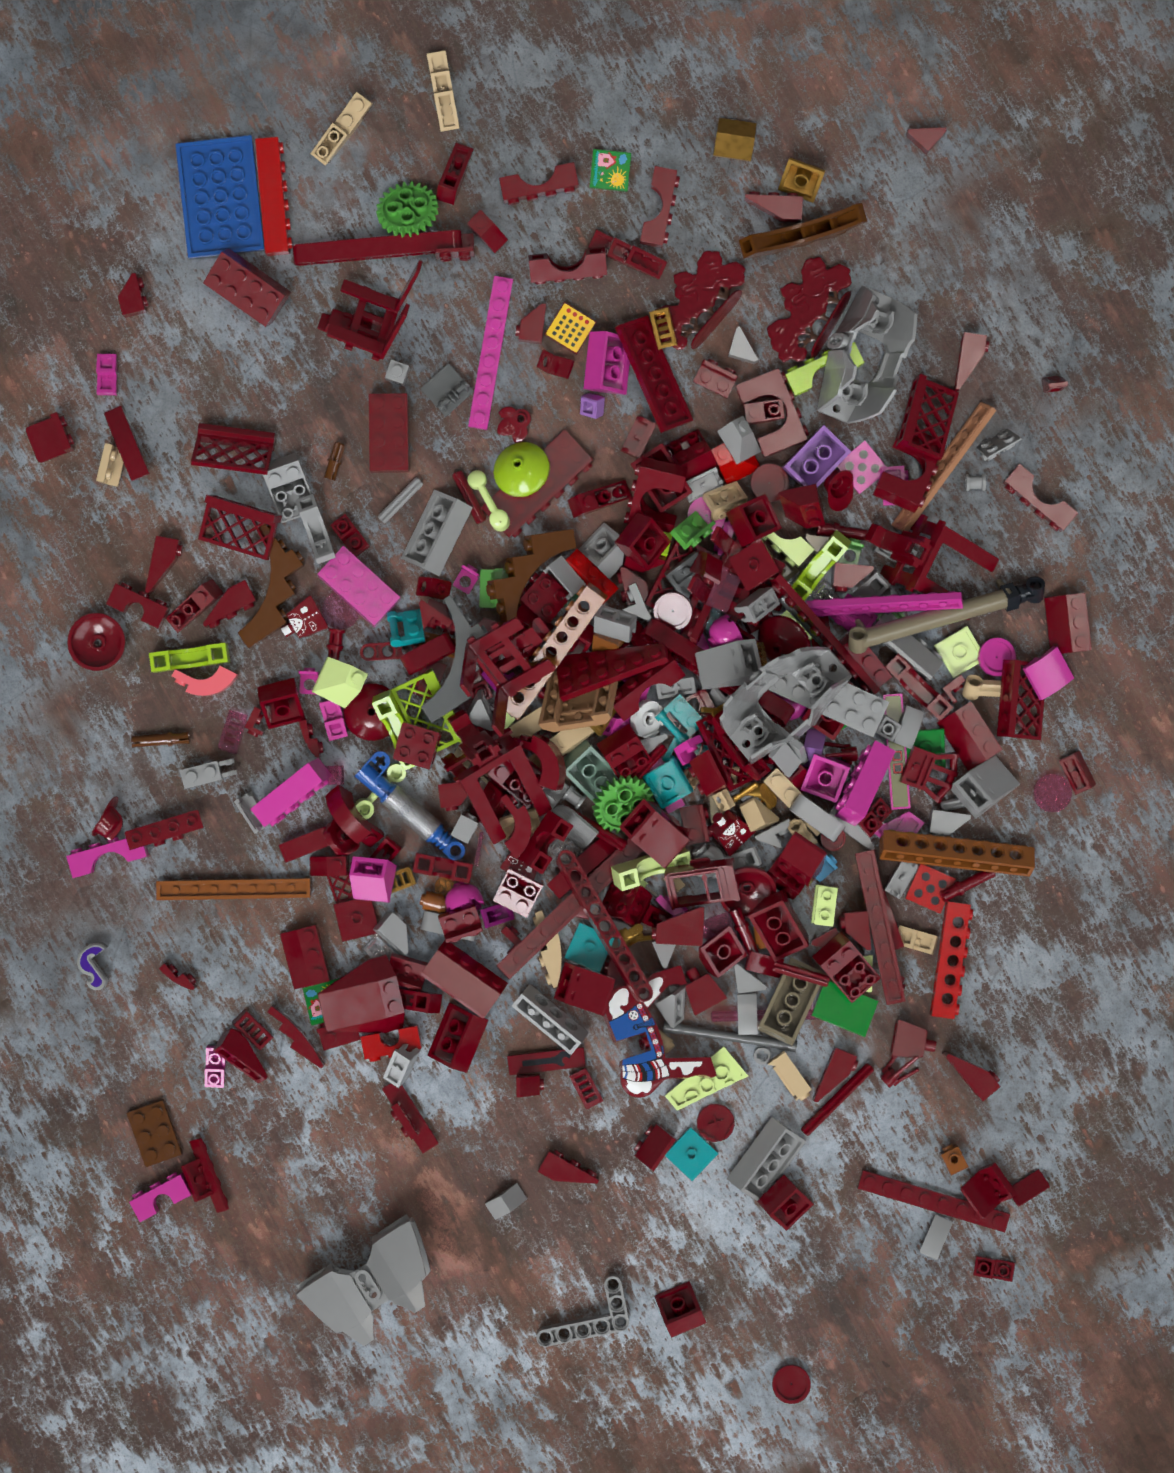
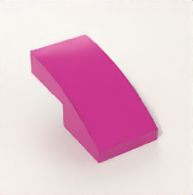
M97 354L96 393L97 395L117 396V355Z
M329 700L319 702L329 741L348 736L341 707Z

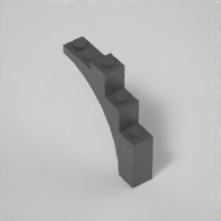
M450 595L444 601L451 613L455 626V658L443 686L429 701L421 706L431 723H434L471 699L460 687L466 643H468L467 638L474 635L478 639L488 633L484 625L480 627L479 624L471 627L470 624L473 622L467 613L463 615L459 609L462 605L456 597L452 599ZM478 663L476 664V671H475V672H477L478 670H480V668L478 667V665H479Z

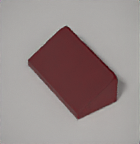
M1080 751L1059 760L1075 795L1096 785Z
M1037 1169L1012 1185L1017 1193L1012 1199L1016 1206L1019 1207L1048 1189L1050 1185L1041 1171Z

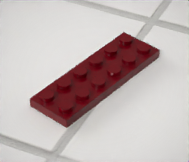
M648 315L616 326V332L660 432L663 433L692 422V415L663 349L658 350L654 330Z

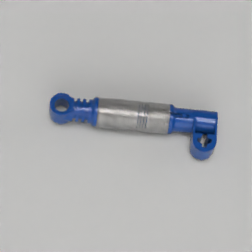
M383 751L375 752L354 777L378 796L380 802L396 814L399 819L403 820L407 826L425 839L426 842H431L432 844L435 842V846H439V850L443 849L442 852L452 860L457 861L463 858L465 855L463 844L455 837L451 838L452 835H448V831L444 832L443 824L434 815L429 813L428 810L423 808L421 804L416 803L415 799L411 798L399 785L392 784L382 775L390 764V758ZM377 756L380 758L384 756L385 764L378 766L382 770L380 773L368 764L370 761L376 764L377 760L375 758ZM454 845H458L461 849L460 854L457 856H453L450 853V848Z

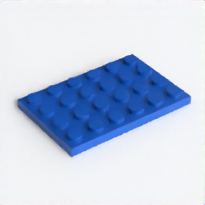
M252 135L175 144L188 258L218 256L228 248L235 253L265 250Z

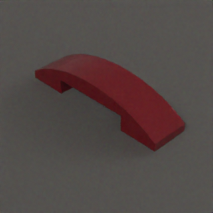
M723 710L712 718V722L722 745L745 773L756 781L760 780L771 771L762 758L753 764L748 761L721 726L719 718L723 714Z

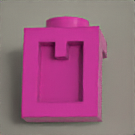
M700 735L688 739L674 748L682 765L690 763L689 761L697 757L694 751L698 749L697 745L703 742Z

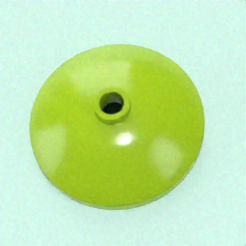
M519 442L505 448L496 459L493 471L495 482L504 493L510 496H529L537 492L545 484L550 471L549 459L546 453L533 443Z

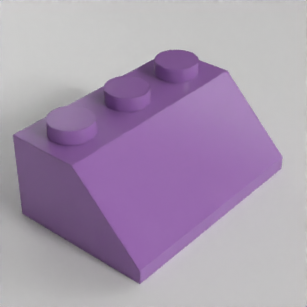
M822 425L781 468L802 487L816 484L818 487L851 451L828 428Z

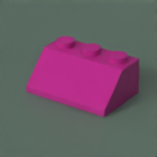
M607 331L589 332L583 389L626 395L630 361L618 334Z

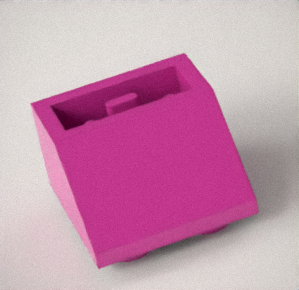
M353 856L349 874L353 898L390 903L397 865L385 859Z

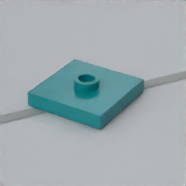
M676 758L671 759L643 776L661 809L694 791Z
M579 923L564 958L600 973L608 952L594 928ZM615 938L610 939V946L612 945Z
M689 1127L668 1150L665 1156L693 1181L719 1153L693 1128Z

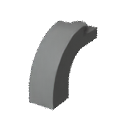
M311 494L295 500L317 564L336 558L314 495Z

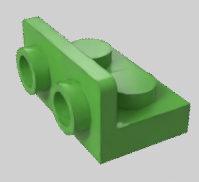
M695 511L674 528L670 534L686 550L690 546L694 548L702 541L701 536L706 538L713 532L711 528L716 523L713 520L710 524H707Z

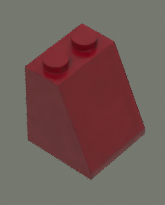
M697 906L656 922V927H652L651 938L655 939L656 944L702 946L705 907Z

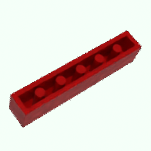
M278 137L255 139L265 254L267 256L290 254L289 249H293L292 237H288V230H291L290 218L286 216V211H289V201L285 199L284 193L288 192L287 180H283V173H286L285 161L281 159V154H284V144L280 142Z

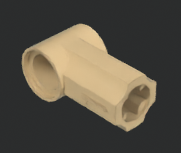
M969 675L966 678L962 695L968 700H976L979 696L1000 697L1001 681L982 680L977 675Z
M793 819L789 822L788 829L791 835L796 831L813 844L818 843L802 819Z

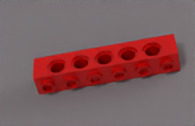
M947 901L945 904L930 1008L931 1016L955 1019V1015L959 1014L960 1004H957V998L962 994V985H959L960 977H964L965 966H962L963 958L967 957L968 947H965L966 939H969L971 928H968V922L973 917V909H970V904ZM956 917L962 919V925L958 928L953 925V919ZM953 936H958L960 942L957 946L953 947L950 944V939ZM950 955H955L957 962L951 966L948 964L947 959ZM952 974L954 976L952 984L945 983L946 975ZM945 993H950L951 995L949 1003L942 1002V996Z

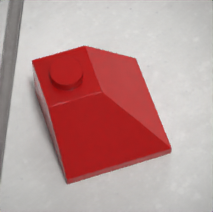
M724 443L711 449L726 485L752 474L760 467L755 455L736 464Z

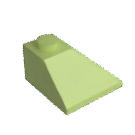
M327 657L312 692L346 708L361 691L368 674L354 666Z

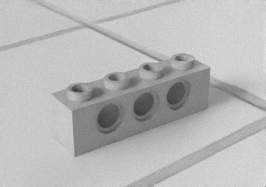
M531 984L527 986L512 1005L514 1009L570 1055H572L589 1033Z

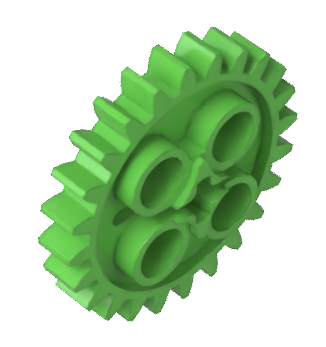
M411 181L409 186L403 182L402 187L396 184V189L389 187L390 193L383 192L384 198H379L380 204L376 205L378 221L382 228L387 229L388 233L393 231L394 236L401 233L402 237L406 233L412 237V232L419 235L420 229L426 231L425 226L431 227V221H436L435 215H438L437 208H439L436 195H433L432 189L428 190L426 185L421 187V183L414 186L413 181Z
M620 775L619 780L613 777L612 783L606 781V787L600 786L602 792L595 793L598 798L593 799L595 803L592 806L594 810L593 815L603 829L607 828L609 832L614 830L618 834L620 831L619 826L643 799L654 802L651 797L653 793L643 779L639 780L637 776L632 778L628 775L625 779Z

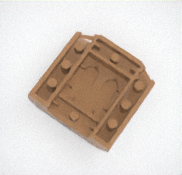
M554 671L547 680L538 725L541 729L558 732L606 724L612 717L618 681L562 702L559 696L557 671Z

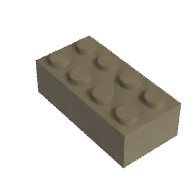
M792 957L789 960V965L826 975V973ZM783 974L758 1030L793 1046L821 985Z

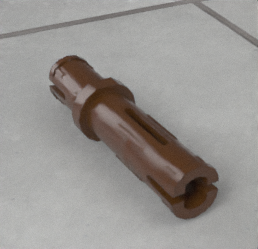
M170 731L165 734L131 736L132 748L160 745L172 747L174 744H190V733H172Z

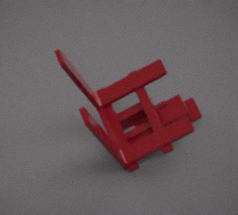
M418 261L399 298L387 296L367 286L344 279L340 291L358 298L357 308L353 315L336 309H332L330 315L322 313L317 328L326 332L328 337L346 343L344 349L352 351L354 346L373 353L371 358L373 360H383L407 317L410 305L406 303L396 321L397 314L420 273L423 261ZM366 302L386 309L384 318L364 311Z
M923 514L920 515L911 527L912 533L903 530L901 534H898L872 523L864 538L865 541L872 543L878 548L892 552L890 558L897 561L895 568L884 565L880 574L891 585L895 586L897 583L906 586L905 589L913 592V590H917L922 594L950 592L926 577L943 543L989 572L994 571L999 561L994 555L945 526V521L939 520L936 524L927 521L928 516ZM920 533L925 534V535H928V536H931V537H930V539H928V538H926V537H924V536H920ZM914 546L924 549L920 559L910 554ZM905 564L915 567L913 574L902 571Z
M716 526L710 540L724 553L721 559L723 561L721 582L719 585L712 582L708 587L698 577L693 576L687 590L703 604L711 606V611L715 608L731 615L730 620L737 623L738 619L741 620L746 616L743 612H736L734 607L758 588H768L771 586L762 583L747 592L739 577L735 586L725 582L729 572L737 575L728 558L747 546L742 547L738 538L734 541L721 527ZM774 559L781 571L778 574L782 575L786 564ZM722 591L739 600L736 603L720 596L719 594ZM775 591V594L779 599L782 596V594H779ZM780 603L773 610L779 612L783 605ZM758 621L757 623H753V622H747V623H749V624H751V625H753V626H758L759 621Z
M539 616L530 621L527 629L515 636L513 634L524 628L523 623L518 617H514L502 625L498 622L491 625L493 630L478 639L474 635L467 638L468 643H466L460 687L468 697L472 695L476 664L478 663L496 686L491 726L499 737L504 735L508 697H513L519 690L532 683L536 684L541 681L542 677L556 669V666L549 658L533 667L527 661L529 655L526 652L543 642L544 635L549 632V628ZM503 654L505 658L494 663L492 659ZM520 665L524 672L508 681L504 673Z
M463 709L447 718L455 734L462 741V744L458 746L463 755L457 758L453 753H449L441 758L442 763L445 765L443 768L446 772L450 771L455 776L453 779L457 784H462L493 844L505 839L506 834L477 779L510 759L537 814L542 816L548 810H552L521 747L523 745L520 738L514 740L510 735L513 732L509 727L504 729V735L499 737L494 730L489 731L490 735L485 730L480 732L472 724L468 714ZM486 749L490 755L481 759L479 753ZM469 760L474 766L466 769L462 763Z

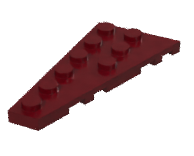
M664 643L566 655L556 668L560 699L562 702L667 663L669 662L667 647Z

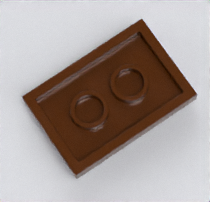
M164 1100L126 1113L145 1167L183 1154Z

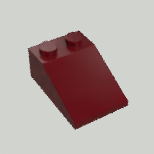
M947 1051L942 1053L980 1100L984 1101L1001 1087L998 1084L1000 1079L991 1070L987 1071Z

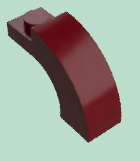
M505 792L499 797L512 814L515 824L511 835L504 840V844L516 859L525 850L530 840L531 819L524 803L517 807L516 804L518 802L512 794L508 796Z

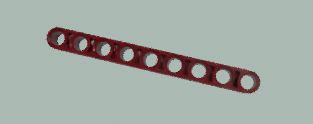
M460 230L419 233V235L415 233L412 234V237L409 234H405L404 237L392 235L293 245V260L295 266L429 255L435 254V249L462 248V235Z
M651 619L640 634L642 640L649 645L664 643L667 647V652L670 653L676 662L699 676L695 653L704 651V649L660 621ZM741 685L721 687L719 689L731 696ZM768 690L758 700L760 706L773 722L781 727L787 725L795 712L792 705Z
M570 850L561 851L556 857V864L634 999L640 1003L649 1001L653 996V990L577 858ZM561 855H568L570 863H562ZM572 871L579 873L580 879L578 881L571 879L570 873ZM581 888L589 890V897L584 898L581 896ZM591 905L598 906V914L595 915L590 912ZM605 921L608 923V931L600 929V922ZM611 938L618 940L617 948L610 946L609 941ZM620 955L628 957L627 965L620 963ZM631 971L636 972L638 975L636 982L629 979ZM641 988L646 989L648 992L646 999L639 996Z

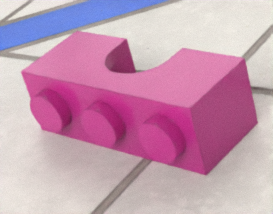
M175 1172L167 1176V1181L162 1184L158 1181L150 1185L149 1188L151 1190L145 1193L141 1190L132 1195L133 1199L129 1203L139 1222L159 1212L156 1205V1197L158 1195H168L174 1204L192 1195L183 1172L179 1175Z

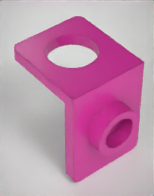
M469 564L467 567L462 565V569L455 579L453 586L466 594H470L480 575L477 573L478 569ZM463 576L469 577L471 579L470 586L462 587L460 579Z
M304 668V671H299L298 673L300 674L299 692L301 694H315L312 690L305 689L304 682L307 679H312L316 683L320 673L315 672V668Z

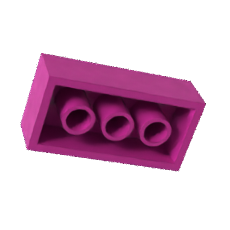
M343 546L335 554L336 558L331 559L317 575L375 628L400 601V596Z
M875 740L871 745L868 744L865 750L861 751L858 757L860 761L850 774L852 778L843 789L845 794L842 799L838 800L835 806L837 810L836 817L853 826H856L865 818L896 752L895 750Z
M317 758L307 763L254 805L251 811L264 827L269 824L274 826L286 818L285 814L288 815L300 807L299 802L303 803L314 796L315 793L313 791L317 792L330 783L328 779L332 777V774L322 761Z

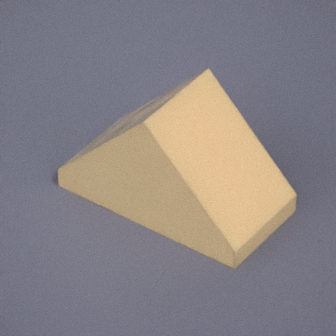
M755 797L740 804L741 812L751 832L765 829L779 821V817Z

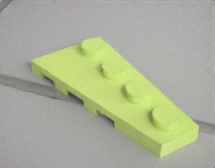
M724 1046L711 1056L717 1076L709 1079L699 1076L683 1079L665 1094V1097L677 1111L748 1077Z

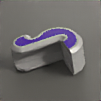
M99 942L84 947L77 958L78 969L83 974L91 976V979L87 980V985L93 990H101L108 983L107 976L93 959L108 948L106 944Z

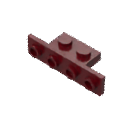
M194 810L126 831L125 836L129 850L154 844L157 847L166 844L165 840L170 838L173 841L183 839V834L204 828L199 810Z
M390 1083L383 1087V1092L392 1104V1111L390 1113L395 1121L399 1120L402 1124L401 1130L405 1137L409 1136L411 1140L414 1139L422 1154L438 1145L436 1137L403 1085L398 1088Z
M202 1138L189 1141L196 1160L182 1165L181 1169L194 1202L211 1196L217 1213L228 1210V1200L221 1189V1182L214 1171V1164L209 1158L206 1144Z

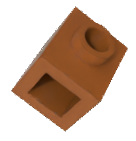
M948 1144L942 1148L943 1151L939 1152L951 1176L968 1168L957 1144Z

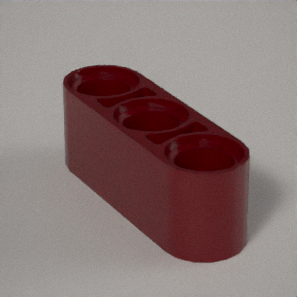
M447 632L400 657V660L408 674L412 675L454 653L456 645Z
M390 642L368 643L361 647L360 656L366 661L400 660V657L404 655L402 653L403 646L392 647L393 654L387 657L383 654V649L386 646H391ZM368 647L374 649V655L371 658L364 656V650Z
M326 826L278 845L284 862L287 863L328 847L329 844L323 836Z

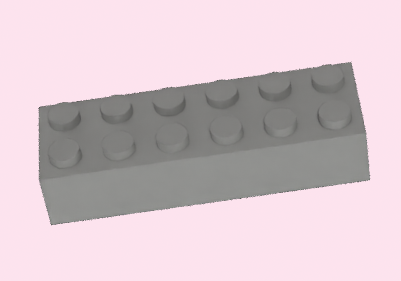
M791 674L781 678L768 689L809 709L816 703L814 698L809 695L810 692ZM820 678L817 679V683L819 684L821 681ZM846 683L826 707L822 715L870 737H874L889 702Z

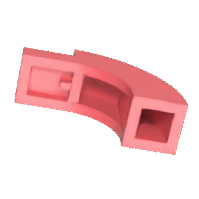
M219 666L213 676L204 680H197L176 669L172 674V677L176 678L174 682L184 687L188 684L185 692L198 696H211L221 693L229 688L239 676L222 666Z

